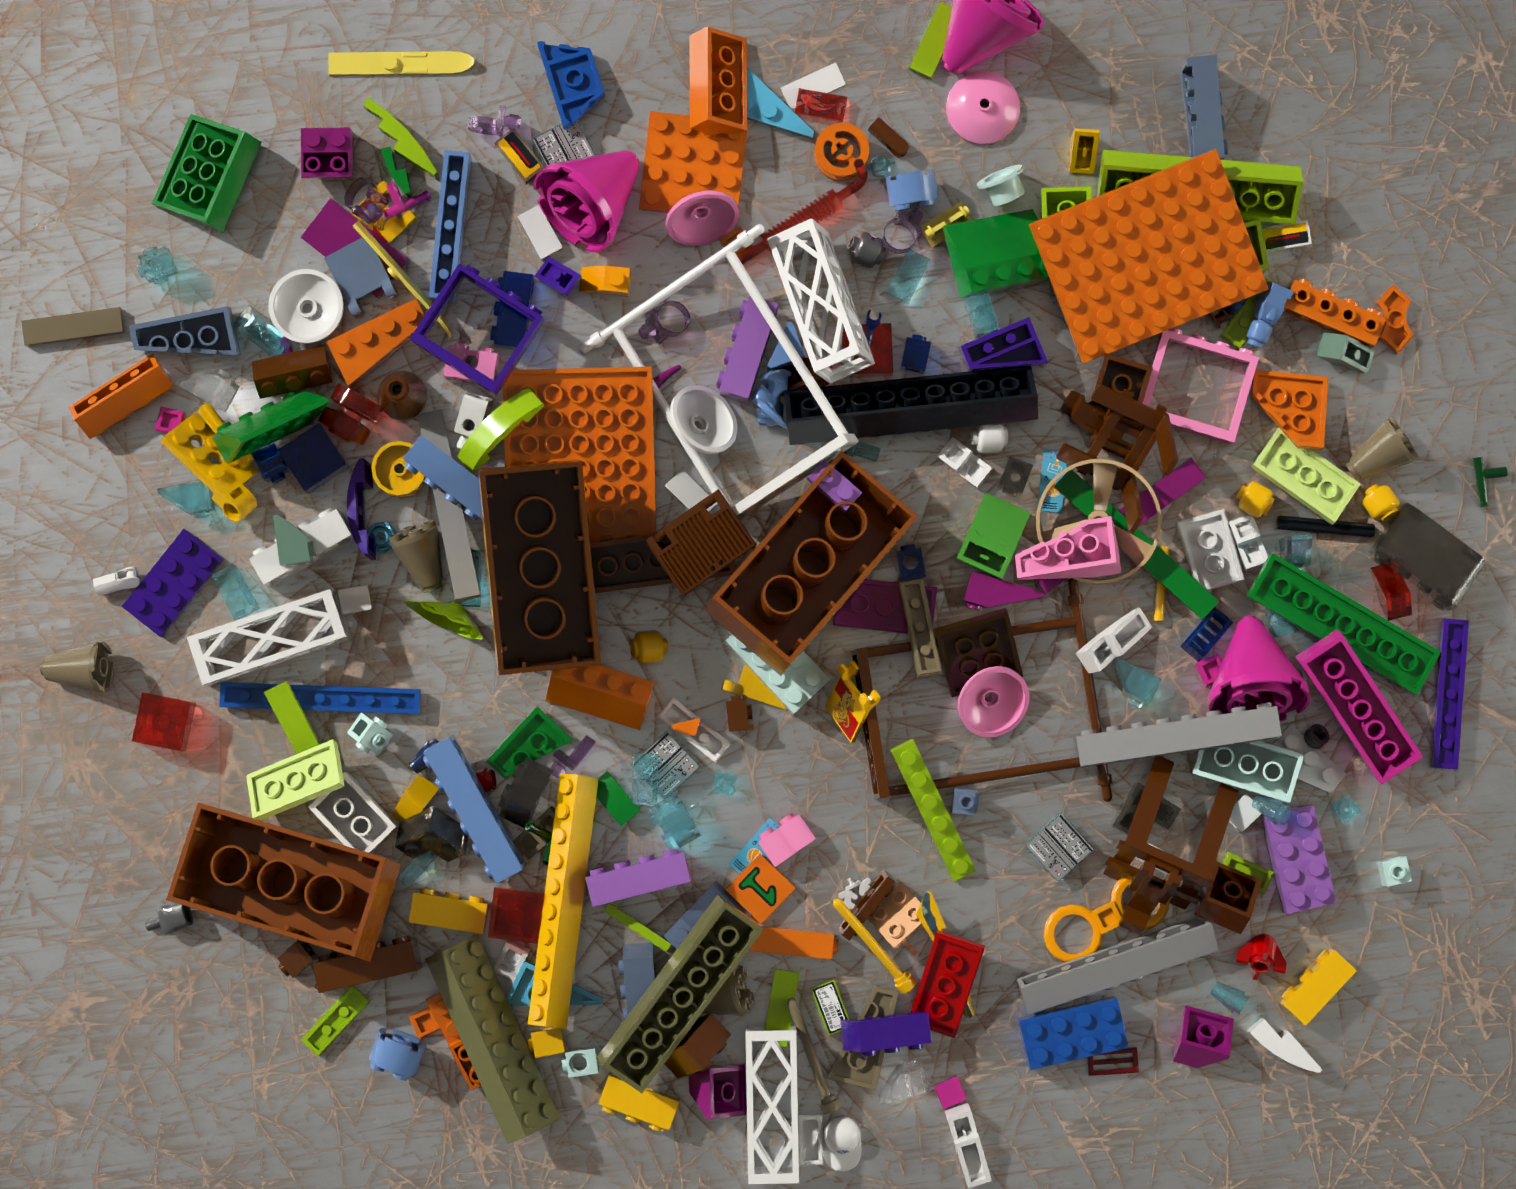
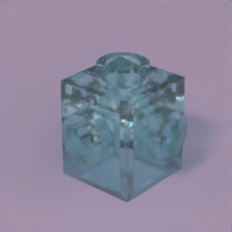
M156 246L147 248L143 251L144 254L138 256L140 261L137 264L138 272L141 278L145 277L150 283H164L169 280V276L178 273L171 251L166 246L159 249Z

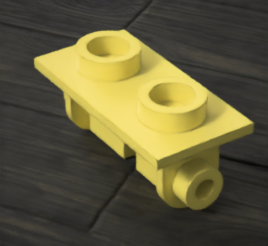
M959 202L919 228L933 248L946 240L943 226L973 219L970 216L971 212L968 207Z

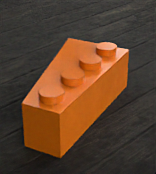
M417 299L407 302L327 341L334 359L351 390L366 376L375 371L385 360L392 357L402 346L411 341L410 337L425 316Z

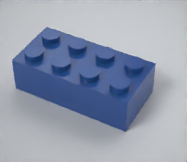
M1114 996L1017 1018L1027 1066L1030 1070L1129 1048L1118 999Z

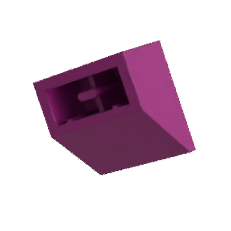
M350 127L301 128V178L352 177L354 133Z

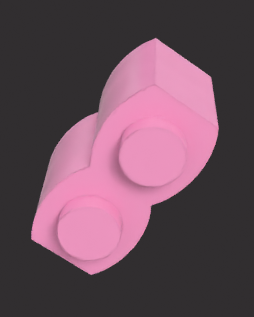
M790 813L780 820L782 826L776 830L770 827L759 835L761 840L757 843L774 867L816 839L799 814L794 816Z

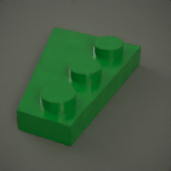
M536 706L485 761L505 778L564 744L573 741V739Z

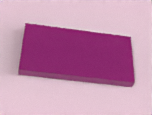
M330 198L301 238L323 256L327 257L362 238V236L353 227L358 219ZM360 221L395 262L403 268L409 259ZM380 257L390 279L393 281L394 278L390 275V273L387 270L389 266ZM381 287L372 292V294L380 298L384 290Z
M865 579L835 613L833 626L908 634L898 583ZM925 586L933 624L937 587Z

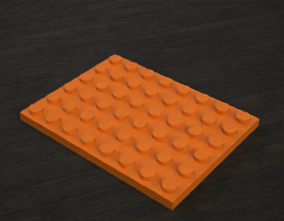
M1217 149L1028 224L1082 364L1102 357L1105 353H1112L1269 289Z
M652 366L513 370L502 386L503 403L529 387L545 406L527 423L522 420L504 438L505 467L580 460L583 466L590 542L656 533Z

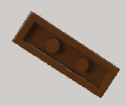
M884 869L851 910L863 926L869 916L872 917L877 912L880 901L884 897H888L894 889L896 881ZM845 919L838 927L841 935L849 941L853 936L858 935Z

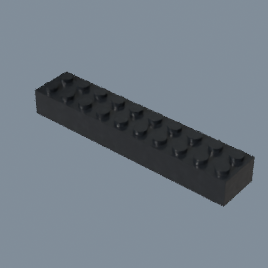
M1031 365L820 387L848 434H855L856 438L1038 420V395ZM808 388L784 391L790 445L829 442L838 437Z

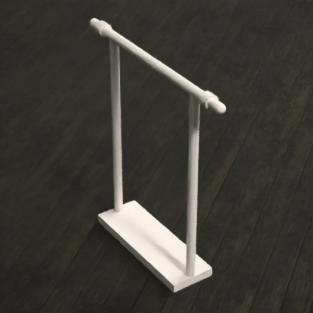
M758 224L749 231L744 230L738 234L736 240L603 331H597L592 334L590 340L579 348L582 354H587L595 347L600 348L606 344V340L614 335L633 367H645L622 329L724 259H728L838 435L837 438L734 506H731L698 451L686 444L676 432L671 420L670 406L653 380V399L712 493L719 489L740 520L810 475L824 459L830 462L841 450L845 452L859 442L855 434H848L735 253L740 248H746L754 242L753 239L764 232L765 228L762 224Z

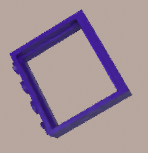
M458 264L410 337V340L497 396L544 324L545 319L541 316L542 311L534 305L530 304L527 307L520 302L522 298L510 290L508 293L500 290L501 285L490 277L485 280L478 276L480 272L476 268L468 264L466 267ZM464 278L533 321L495 381L426 338Z

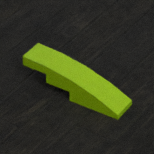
M368 97L363 107L381 120L378 126L380 132L397 142L393 148L395 153L437 180L439 177L438 172L425 151L409 131L388 111Z

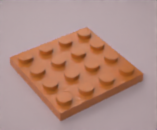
M650 111L639 210L669 213L671 208L685 196L705 190L726 193L736 201L739 207L747 131L708 134L690 129V116Z

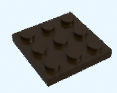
M1006 608L934 629L952 698L960 695L963 686L974 674L989 667H1007L1023 677Z

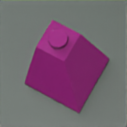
M1185 1006L1175 1041L1173 1062L1199 1068L1229 1059L1234 1019Z
M744 1064L711 1065L706 1071H698L689 1077V1093L708 1120L747 1115L746 1072Z

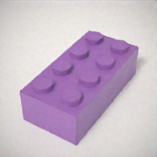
M749 296L748 301L743 300L739 312V318H742L741 324H735L731 337L734 346L727 349L724 358V365H727L726 371H720L716 384L721 396L745 404L749 403L772 331L751 296ZM765 300L776 317L778 303Z
M1308 804L1260 815L1283 913L1291 914L1337 903L1314 805Z
M678 848L664 851V857L655 859L654 854L638 858L639 863L630 865L628 860L614 864L615 869L606 871L605 867L591 870L590 876L585 877L592 907L691 882L685 852H679Z

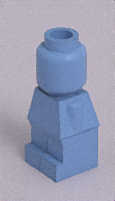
M1266 281L1269 289L1259 293L1257 300H1255L1254 318L1257 320L1252 321L1247 332V338H1249L1247 344L1261 349L1263 344H1267L1273 331L1271 324H1276L1284 312L1286 300L1291 299L1294 292L1274 282Z

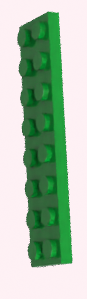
M1274 553L1269 554L1246 596L1319 640L1337 629L1343 634L1362 665L1413 695L1419 694L1441 653L1429 644Z

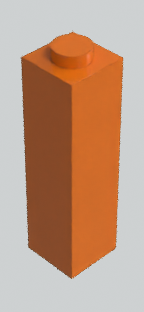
M760 926L763 932L748 950L832 959V954L838 953L839 939H834V933Z

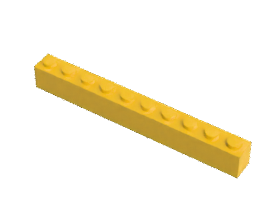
M560 774L528 1017L529 1025L567 1029L598 778L577 774Z

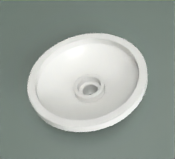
M300 269L288 273L276 283L270 294L269 314L273 325L284 337L297 343L310 344L327 338L336 330L343 316L344 303L340 289L329 276L317 270ZM306 305L313 306V310L310 313L304 311Z
M699 385L685 387L675 395L670 407L671 420L676 432L686 444L706 454L721 453L733 444L737 436V420L732 408L721 395L710 388Z

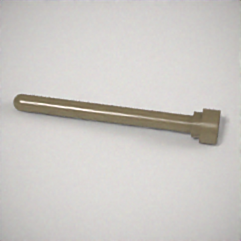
M789 998L787 1001L788 1008L822 1096L820 1099L822 1103L820 1104L823 1115L838 1111L842 1108L840 1101L830 1092L797 1000Z

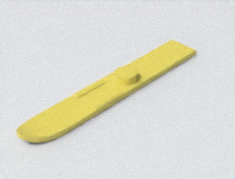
M453 51L329 53V75L456 74L469 70L475 64L474 58L469 54Z
M358 220L353 227L389 266L387 270L390 275L396 280L400 278L416 299L429 310L433 304L430 299ZM441 313L437 321L444 328L450 339L452 337V329L447 319Z

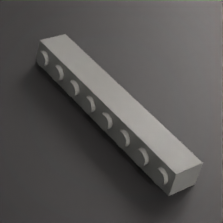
M1272 703L1257 704V709L1247 710L1246 706L1232 708V713L1221 714V710L1206 712L1207 717L1196 718V714L1181 716V721L1171 722V718L1156 720L1155 725L1146 726V722L1132 723L1131 728L1121 729V725L1106 727L1107 732L1097 733L1096 729L1081 731L1082 736H1076L1080 766L1089 767L1282 738L1277 706L1272 707Z
M1198 917L1017 978L1016 980L1029 1015L1033 1013L1041 1014L1048 1008L1057 1005L1064 1006L1078 998L1091 997L1095 992L1104 989L1112 990L1119 984L1128 981H1138L1143 976L1151 973L1159 974L1164 972L1166 968L1175 965L1183 966L1189 963L1190 960L1199 957H1209L1214 952L1219 951V947L1211 922Z

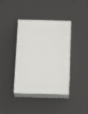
M1225 509L1176 522L1190 574L1207 591L1245 581Z

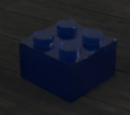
M320 423L277 450L303 490L308 494L350 467Z

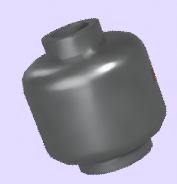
M865 231L861 232L857 237L853 236L848 245V250L851 251V260L868 268L879 265L886 253L883 240Z

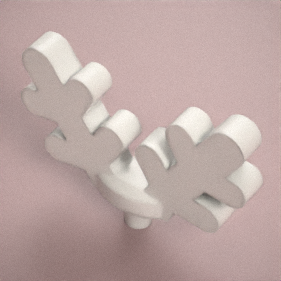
M852 877L847 879L850 885L846 886L845 891L840 892L838 897L840 899L844 898L843 902L849 909H853L855 906L851 902V898L854 900L858 898L857 894L852 892V890L858 887L860 896H863L870 887L868 885L871 882L869 877L863 881L857 880L855 882Z

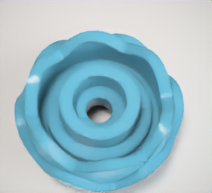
M386 522L372 524L368 531L375 535L376 552L384 553L390 551L392 547L388 537L396 534V531ZM381 535L384 536V539H383V540H380V539H379V537H380Z

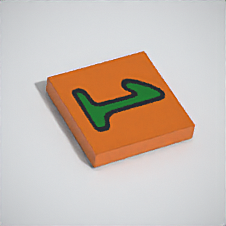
M759 853L725 890L762 924L796 888Z

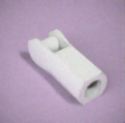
M131 566L116 573L93 579L96 594L102 596L119 590L137 587L140 584V580L137 577L139 575L138 569Z

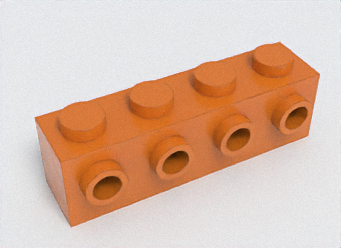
M1304 279L1294 280L1291 283L1289 290L1294 292L1291 299H1287L1285 302V313L1331 333L1348 335L1371 349L1375 347L1386 322V318L1381 317V312L1372 308L1367 310L1358 307L1359 303L1345 298V300L1335 297L1336 293L1328 289H1322L1321 291L1313 288V283Z
M152 353L69 406V409L79 427L89 439H92L96 435L102 434L115 423L123 421L137 409L143 408L154 398L165 394L174 385L168 373Z

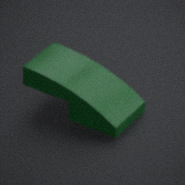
M391 147L381 148L383 159L393 180L408 198L413 197L408 172L406 169L397 170Z
M608 771L598 777L596 797L622 826L638 813L640 809Z

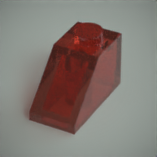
M1395 561L1371 567L1379 603L1387 620L1390 621L1412 615L1411 592Z

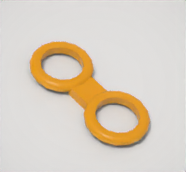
M1126 874L1118 880L1112 890L1111 901L1092 911L1082 905L1074 904L1060 907L1054 911L1048 918L1044 928V940L1050 953L1065 963L1097 952L1102 944L1103 934L1119 926V921L1124 913L1121 905L1122 893L1130 884L1133 876ZM1170 899L1165 905L1159 903L1156 913L1148 919L1144 930L1154 928L1164 920L1169 911ZM1072 914L1080 915L1087 919L1093 931L1092 941L1088 948L1076 954L1066 953L1061 950L1054 938V930L1058 921Z

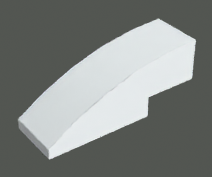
M1137 607L1095 636L1076 652V655L1088 673L1100 672L1115 657L1122 656L1152 626L1140 607Z
M1260 1018L1247 1030L1260 1045L1286 1062L1316 1073L1322 1071L1321 1067L1290 1032L1284 1030L1278 1035L1263 1018Z
M965 1103L945 1109L944 1112L967 1187L971 1188L991 1182L992 1179L969 1104Z

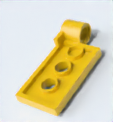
M195 412L163 436L160 442L214 493L211 499L222 508L224 515L232 522H239L257 507L256 498L244 485L254 478L258 471L251 464L245 468H240L237 461L226 464L213 440L215 433L205 420ZM190 440L198 441L202 447L193 446ZM208 457L216 458L219 464H212Z

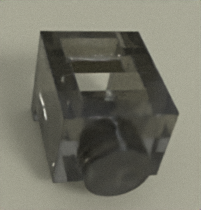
M1010 456L998 487L1003 488L1002 492L1013 497H1016L1017 494L1022 495L1033 465ZM1011 474H1019L1020 480L1017 482L1012 481Z

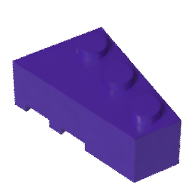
M1029 317L958 347L967 371L1045 365L1048 363Z
M928 1012L892 1014L875 1018L864 1017V1019L840 1020L843 1050L861 1052V1056L876 1055V1050L882 1049L885 1050V1053L900 1052V1047L908 1046V1050L922 1049L923 1044L932 1043Z

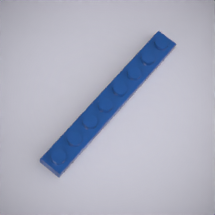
M220 682L219 707L272 709L264 691L278 684ZM290 685L303 710L420 714L421 689Z

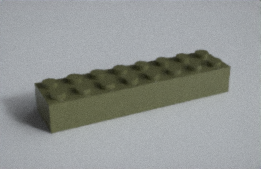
M717 895L598 1054L597 1059L600 1064L640 1093H643L763 932L760 925Z
M473 936L425 958L507 1144L525 1138L559 1120L560 1117L479 936Z

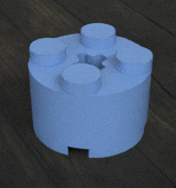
M934 169L929 170L930 175H925L924 170L897 174L896 180L892 181L890 176L885 177L889 206L895 207V211L910 209V204L919 203V207L933 206L935 204L934 200L939 199Z
M380 1028L369 1056L371 1061L370 1067L381 1072L387 1070L392 1072L395 1078L407 1081L409 1076L417 1074L427 1045L425 1043L419 1045L420 1039L408 1033L394 1029L391 1034L386 1033L387 1028Z

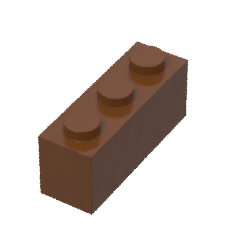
M325 345L252 361L253 381L260 399L333 382L331 364Z

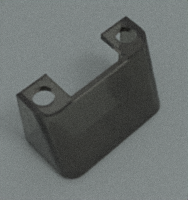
M1404 503L1400 507L1398 514L1391 519L1368 551L1373 555L1371 559L1380 566L1385 564L1394 565L1398 568L1396 572L1407 580L1411 578L1418 583L1417 588L1425 594L1429 595L1432 593L1430 595L1433 599L1431 603L1442 611L1457 608L1486 563V560L1479 553L1409 503Z

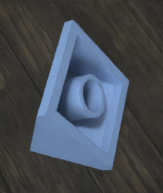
M788 321L784 331L801 359H804L805 355L792 322ZM778 342L767 365V371L784 369L793 364L780 342Z

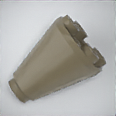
M1392 416L1384 421L1355 452L1346 466L1357 481L1361 477L1365 479L1409 464L1418 459L1419 455Z
M435 520L421 524L420 528H416L415 525L401 529L400 533L388 537L391 547L419 588L423 589L424 593L437 590L443 586L441 583L443 577L439 535Z
M737 966L702 1014L743 1016L750 1012V1004H754L753 991L747 988L746 980L748 976L745 966Z

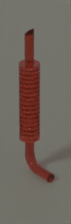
M856 159L854 161L857 177L850 185L837 193L830 189L826 192V195H821L822 198L818 197V201L816 199L813 200L814 203L810 202V206L805 205V209L802 207L801 211L797 210V214L794 212L792 214L793 217L790 215L788 216L789 219H784L785 222L780 221V224L777 223L776 227L772 226V230L769 228L768 233L766 231L759 235L762 241L737 256L741 263H746L766 249L771 254L772 251L767 238L811 218L819 223L818 220L820 222L823 221L822 218L826 219V215L831 216V212L834 214L835 210L839 211L844 206L841 201L858 192L868 179V172L863 160Z

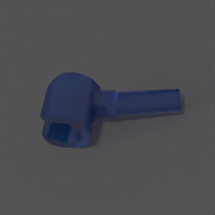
M871 310L868 311L865 322L868 326L866 339L869 347L873 332L880 325L882 317L880 312L878 319H871Z

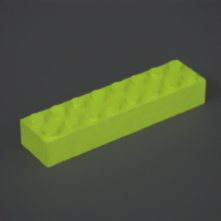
M1103 150L1097 196L1193 157ZM1221 160L1243 220H1261V222L1283 224L1296 223L1303 187L1301 166Z

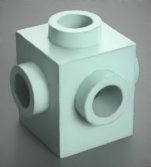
M362 712L347 732L358 741L356 746L366 753L372 750L378 755L393 736L386 729L387 723L377 716L371 719Z

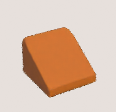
M701 718L673 724L672 730L694 737L697 734Z

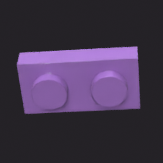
M824 459L808 476L807 480L812 484L827 468L829 463ZM833 468L831 472L834 475L831 477L827 474L817 486V489L835 505L844 501L854 503L862 492ZM840 505L839 509L845 513L851 505Z

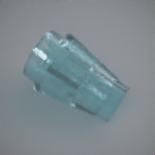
M1258 794L1252 803L1254 809L1275 825H1284L1291 815L1292 808L1285 801Z
M1218 981L1210 992L1231 1013L1234 1011L1240 1014L1249 999L1244 994V991Z

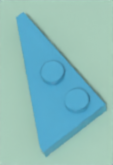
M747 68V119L813 139L814 131Z
M527 961L523 962L516 976L517 978L514 980L506 997L510 1006H530L535 965ZM572 984L570 1005L601 1004L603 998Z

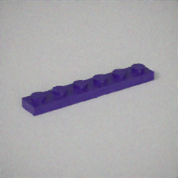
M1442 619L1441 653L1439 655L1431 768L1458 770L1469 620Z

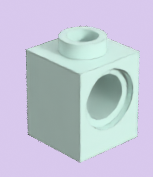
M1398 856L1376 861L1382 886L1389 887L1412 881L1407 857Z
M596 1046L568 1050L565 1052L566 1057H561L563 1072H568V1078L598 1074L600 1072ZM583 1056L587 1061V1066L583 1069H577L573 1064L574 1057Z

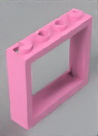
M1177 328L1161 332L1151 363L1153 370L1143 400L1144 405L1149 406L1168 340L1248 364L1229 431L1166 412L1169 414L1172 428L1232 445L1235 442L1259 357L1254 356V352L1248 349L1240 348L1239 351L1230 349V345L1224 342L1216 341L1215 344L1206 342V337L1192 334L1191 337L1183 335V331Z

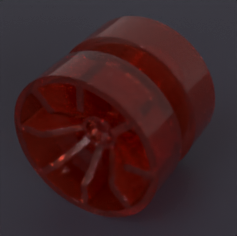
M337 384L330 399L340 406L339 411L331 407H325L317 421L328 427L329 432L349 443L352 440L364 446L371 431L361 423L362 419L376 423L384 408L357 392Z

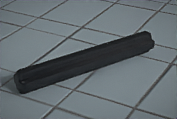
M1281 515L1276 520L1277 529L1360 537H1374L1375 525L1370 523L1336 521L1332 525L1324 519Z

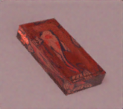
M799 88L795 114L843 122L847 97Z

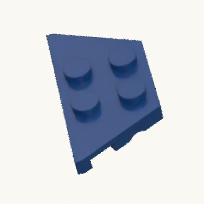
M539 41L537 45L563 129L567 130L605 96L590 48H573L570 45L564 44L554 46Z

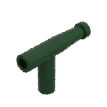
M1483 457L1473 458L1476 485L1480 499L1479 506L1487 507L1490 505L1487 497L1486 479L1507 477V467L1484 469Z
M529 821L525 826V830L547 841L542 863L548 865L552 832Z

